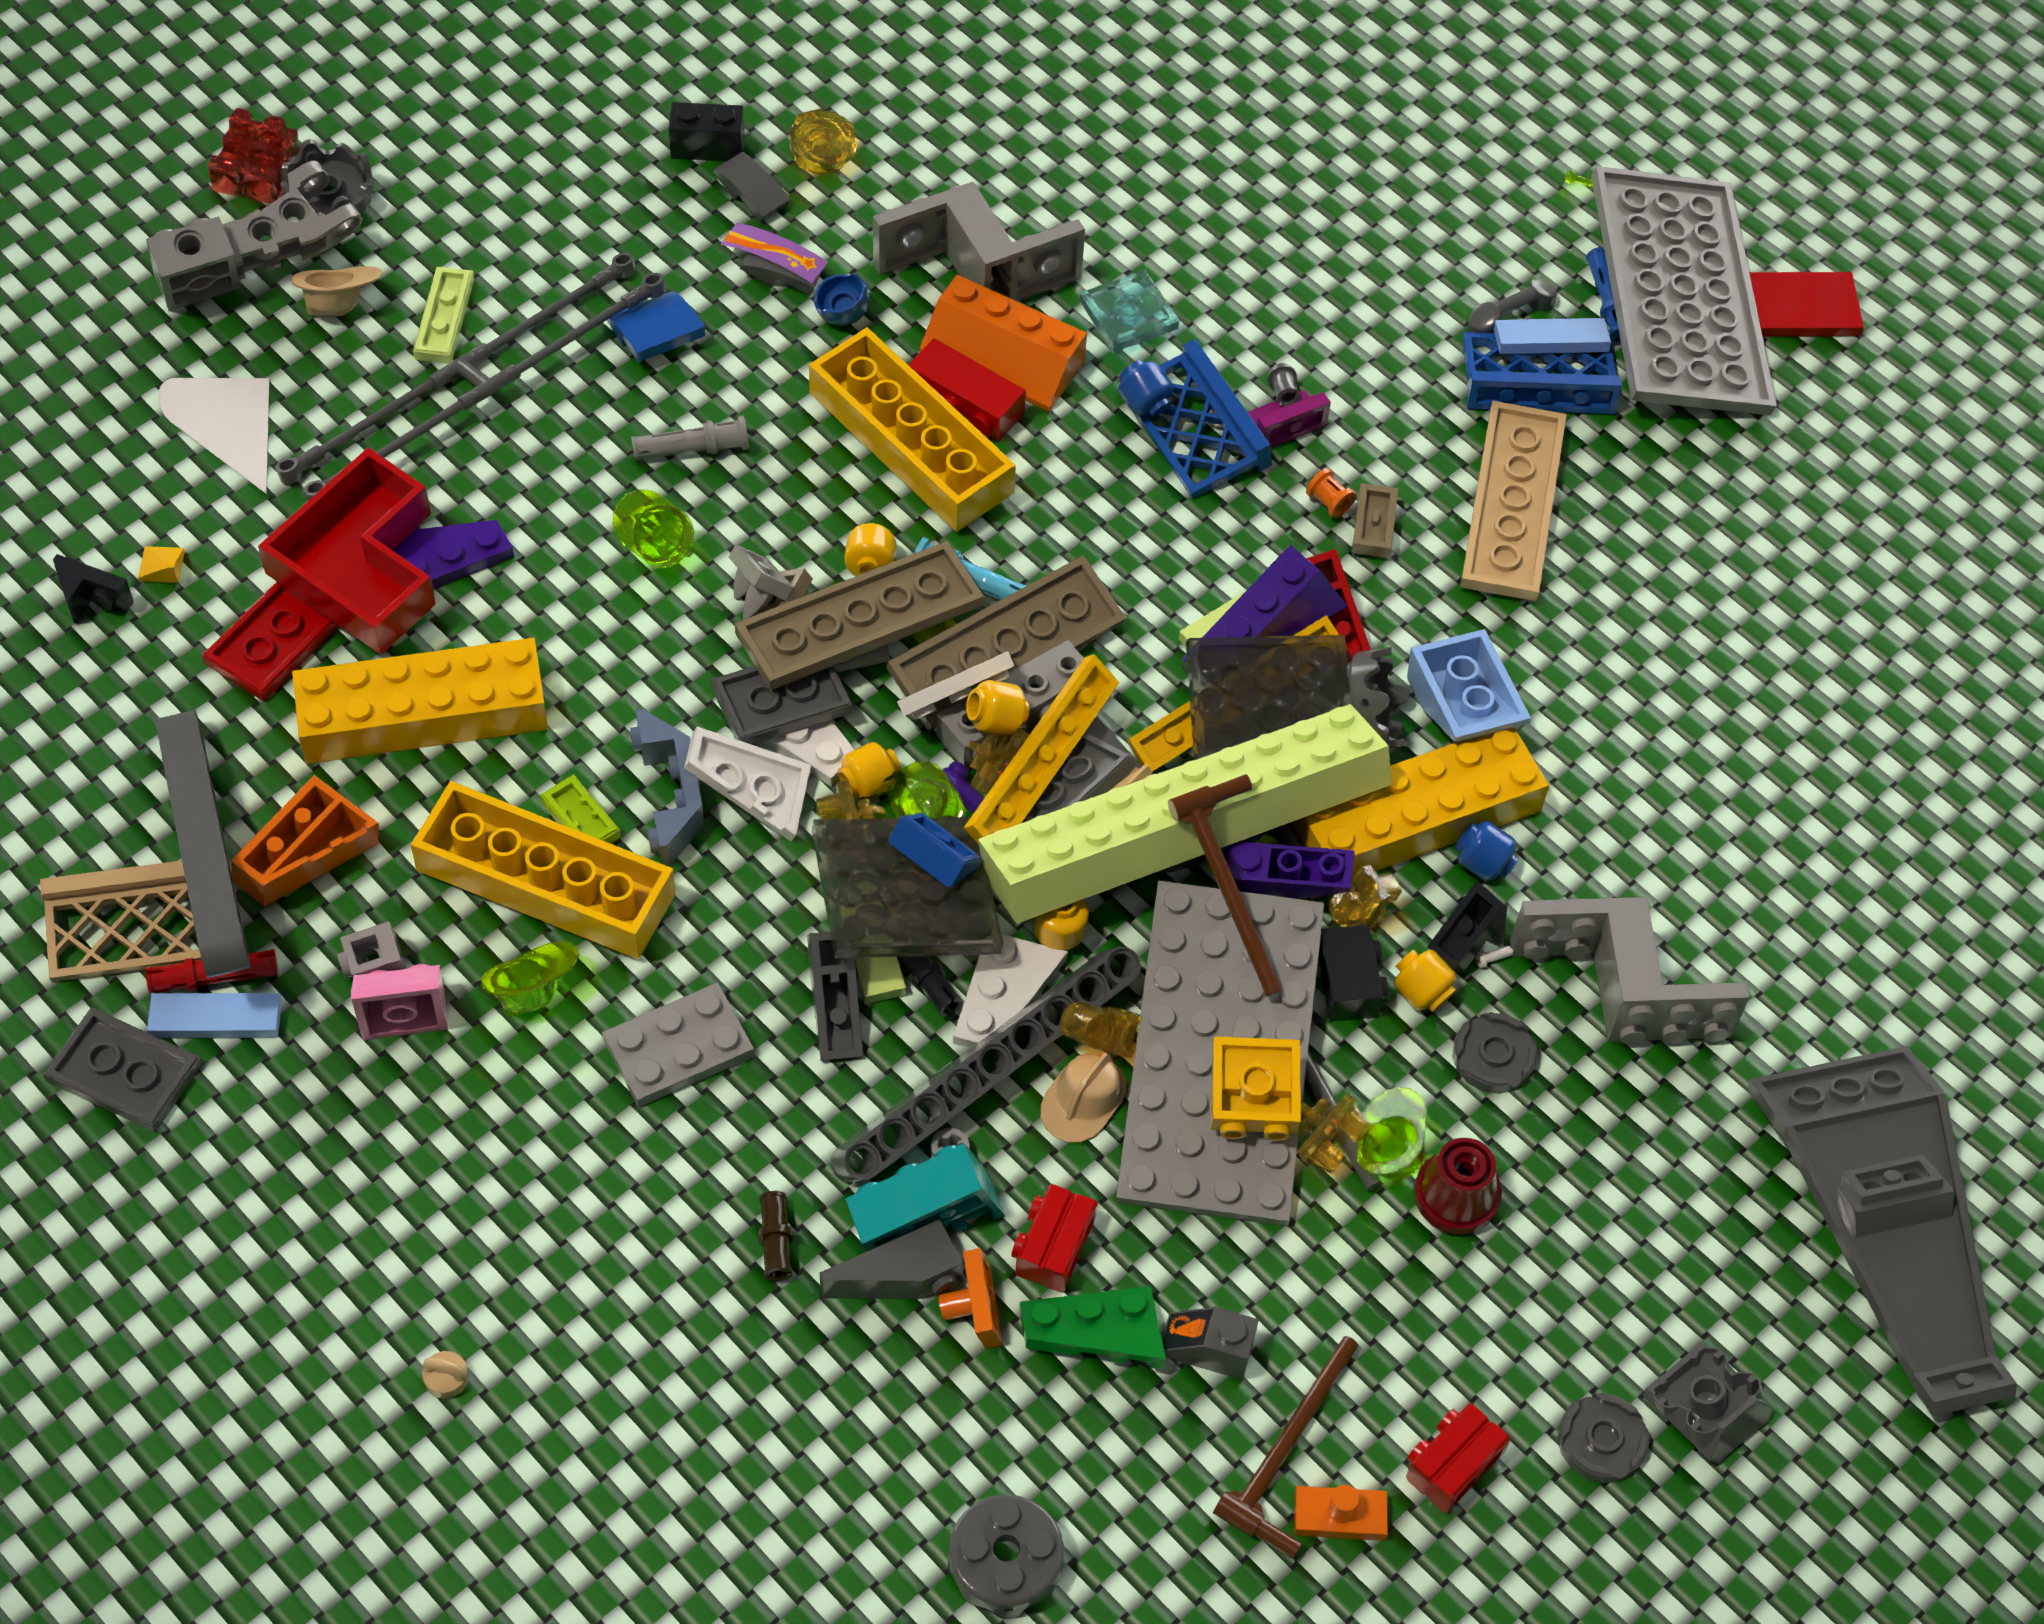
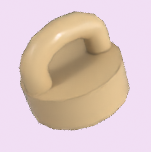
M438 1352L426 1358L423 1362L422 1377L425 1388L431 1395L437 1398L448 1399L460 1394L467 1386L469 1374L466 1362L455 1352Z

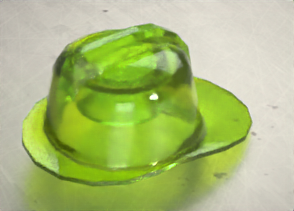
M636 490L626 494L618 502L613 513V528L616 537L624 546L644 561L655 567L665 568L671 567L685 557L693 555L691 549L694 540L692 521L685 512L662 495L651 490Z
M922 761L914 762L904 767L897 774V784L893 790L889 791V802L898 820H900L901 816L924 813L956 837L965 822V806L961 796L946 773L937 764Z
M564 941L552 942L537 947L513 960L492 967L481 979L482 988L487 993L498 997L504 1013L509 1017L541 1009L550 1003L558 988V978L566 974L576 964L579 957L578 948L571 942Z
M1403 1087L1385 1090L1370 1102L1362 1119L1357 1150L1359 1164L1363 1170L1391 1180L1397 1186H1403L1405 1178L1415 1174L1422 1167L1426 1158L1424 1138L1427 1110L1426 1104L1419 1093L1410 1088Z

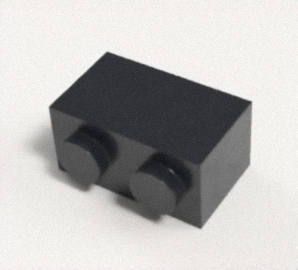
M671 103L669 121L671 159L728 161L743 152L745 140L743 105Z
M1370 925L1321 929L1318 963L1329 1022L1379 1018L1382 1002L1388 1001L1387 979L1385 976H1380L1378 965L1381 964L1382 958L1379 940L1372 939Z

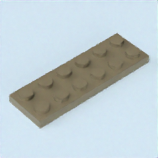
M945 541L735 623V634L769 690H773L980 608L984 604V595L948 541Z
M1082 555L888 661L886 668L905 697H908L1006 651L1009 652L1015 665L1007 669L1010 673L1066 640H1069L1077 650L1122 625L1126 617L1085 556ZM981 682L972 685L971 689H976ZM945 697L934 702L937 710L920 718L928 732L937 728V713L958 701L951 703L949 697Z

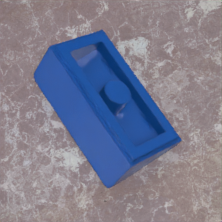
M924 813L901 816L889 837V843L946 887H952L959 883L983 862L980 855Z

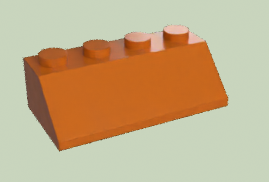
M956 275L937 301L920 345L919 353L935 338L1026 390L1025 401L1050 412L1085 362L1087 333L962 276Z

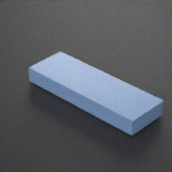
M1604 318L1495 320L1494 333L1500 354L1609 352L1611 345Z
M151 993L147 1033L158 1038L278 1037L282 998L280 993Z

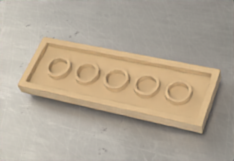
M1492 401L1460 587L1537 601L1567 414Z

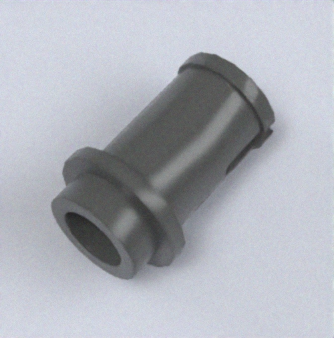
M1286 363L1274 365L1269 371L1267 379L1268 384L1275 391L1277 403H1280L1281 407H1285L1300 401V392L1296 386L1297 373L1295 369Z

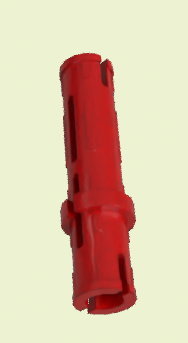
M275 949L249 953L251 968L207 978L202 960L194 961L193 957L185 958L183 963L146 967L148 992L151 994L177 989H188L189 992L198 991V987L211 984L279 976Z

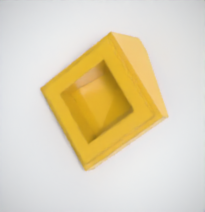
M145 546L138 576L139 581L179 583L185 554L184 548Z

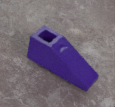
M1236 842L1230 845L1228 867L1240 892L1302 899L1351 892L1355 851Z

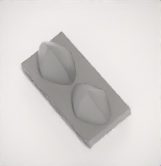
M736 544L728 558L738 568L734 580V598L739 599L746 595L743 609L744 620L759 613L768 604L773 595L786 601L794 587L768 558Z

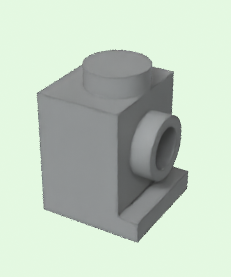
M389 921L340 937L344 951L337 953L345 977L352 975L354 978V975L367 974L373 970L395 971L407 969L396 933ZM372 954L379 956L378 959L365 963L368 956Z

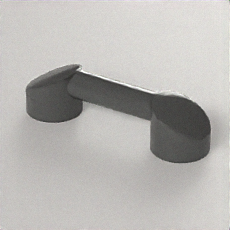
M1532 279L1529 287L1497 303L1485 302L1476 306L1469 317L1468 331L1494 333L1495 320H1499L1501 316L1526 304L1538 311L1550 310L1555 305L1557 290L1552 284L1543 279Z

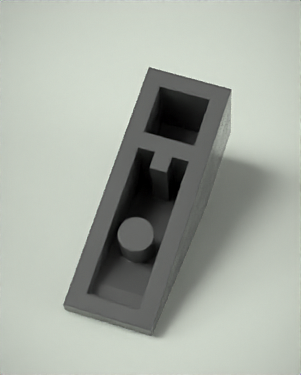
M852 930L809 933L807 935L820 1060L862 1057L863 1049Z
M939 1219L820 1272V1291L824 1298L924 1299L933 1294L939 1296L940 1294L953 1291L962 1282L963 1262Z

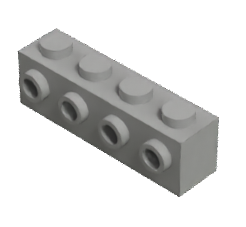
M1066 640L1009 673V678L1000 681L1019 686L1025 695V700L1029 703L1028 719L1014 734L1004 736L978 731L967 717V696L937 713L936 736L954 758L966 768L975 762L981 763L986 761L996 750L1007 744H1014L1016 738L1020 739L1036 727L1084 658L1069 640Z

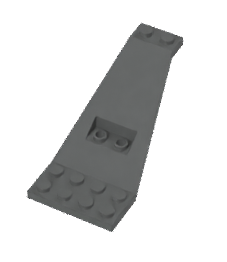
M1899 1047L1750 1079V1095L1786 1143L1909 1382L1932 1416L2016 1397L2017 1383L1995 1353L1946 1093L1909 1047Z

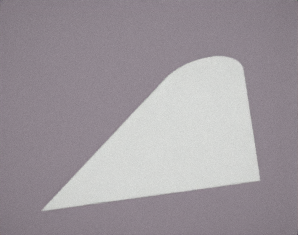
M171 378L165 381L158 393L159 405L165 417L266 493L269 378Z

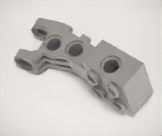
M309 161L287 174L289 192L255 215L222 224L219 216L211 219L200 218L193 221L190 225L179 229L161 230L153 237L146 238L153 274L167 309L170 311L240 289L239 280L246 278L244 271L265 265L267 271L280 268V260L299 254L302 260L318 256L354 233L361 225L363 218L351 202L337 208L328 215L324 213L318 215L307 201L323 191L328 185L330 177L318 161ZM291 217L302 218L299 222L288 221ZM260 236L272 237L268 241L262 242L257 240Z

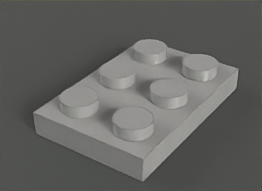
M718 982L602 1032L603 1041L638 1108L755 1057L754 1048Z

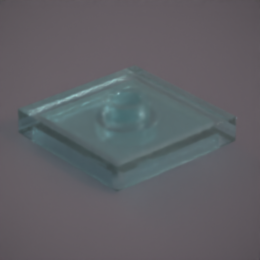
M1146 270L1080 293V303L1113 353L1179 329V319Z

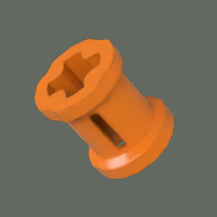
M1329 468L1318 472L1306 488V494L1311 499L1317 498L1328 508V514L1336 519L1349 510L1357 497V494L1352 489H1346L1334 479V473Z

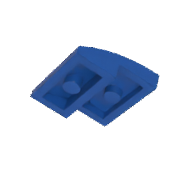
M674 290L658 298H652L639 303L629 310L624 309L607 320L622 346H628L637 362L705 337L704 324L685 299Z

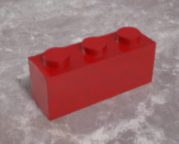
M935 338L909 364L920 377L983 435H987L997 442H1000L1025 414L1026 390Z

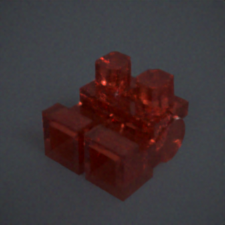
M236 108L229 119V128L222 139L223 149L218 156L213 155L207 164L212 191L241 198L247 192L248 199L268 204L279 199L282 196L280 187L282 164L292 161L298 154L297 130L287 128L284 118L270 116L266 117L264 122L253 120L250 110Z

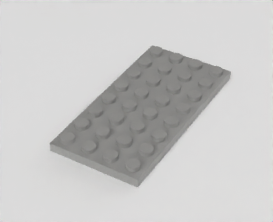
M1596 166L1591 178L1631 400L1772 415L1777 404L1731 182Z
M1158 881L1115 1203L1288 1226L1299 1129L1298 1133H1290V1138L1281 1141L1265 1139L1264 1132L1246 1131L1244 1138L1227 1139L1220 1136V1130H1211L1214 1037L1300 1040L1302 1109L1324 903L1240 892L1282 991L1266 997L1220 889Z

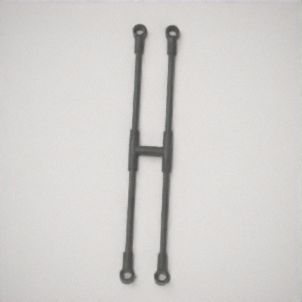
M630 253L616 255L612 259V264L592 276L589 282L487 344L482 343L430 375L429 380L321 446L315 445L296 458L288 457L280 460L276 464V471L280 481L284 484L297 482L301 479L302 472L321 459H324L326 453L432 388L437 389L459 375L476 386L458 397L456 403L376 451L383 458L387 457L463 409L468 410L520 378L522 372L622 310H629L647 298H658L664 295L667 290L662 274L650 273L644 276L642 284L622 296L621 301L519 364H512L491 378L474 367L479 362H482V360L490 357L497 348L595 288L601 289L618 277L626 278L632 276L636 272L633 255ZM342 470L324 481L316 480L308 483L304 487L307 501Z

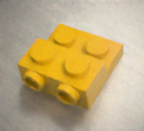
M1214 1037L1211 1130H1220V1136L1227 1139L1244 1138L1246 1131L1264 1132V1138L1273 1141L1286 1140L1290 1138V1133H1298L1301 1122L1300 1040Z

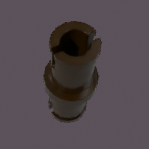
M776 1190L768 1191L759 1197L762 1228L758 1231V1239L764 1249L765 1279L781 1282L792 1276L789 1244L793 1241V1229L788 1226L786 1193Z

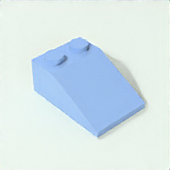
M1485 629L1411 648L1407 679L1420 706L1454 742L1530 723L1531 717Z

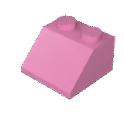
M418 964L409 969L395 971L373 970L367 974L354 975L351 1000L362 1040L448 1030L445 988L440 965Z

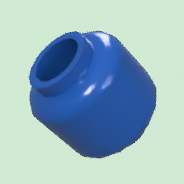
M1135 361L1119 375L1121 380L1118 385L1119 395L1136 416L1151 414L1152 417H1156L1166 411L1171 405L1168 399L1174 391L1173 384L1156 362Z
M1483 821L1478 825L1472 822L1455 846V850L1459 852L1458 863L1486 882L1495 879L1499 874L1505 878L1518 861V857L1513 854L1516 847L1515 839L1489 821Z

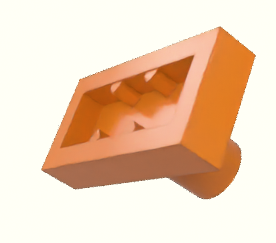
M981 1248L964 1251L968 1288L939 1295L942 1317L944 1321L973 1315L975 1334L985 1349L1002 1346L990 1263Z
M1340 1485L1336 1488L1296 1486L1294 1491V1536L1386 1540L1388 1535L1387 1491L1355 1489L1350 1485Z

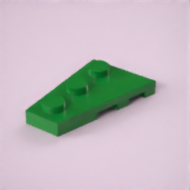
M1151 1286L1019 1302V1313L1026 1349L1080 1356L1086 1352L1109 1356V1361L1126 1363V1359L1150 1362V1367L1166 1368V1357Z

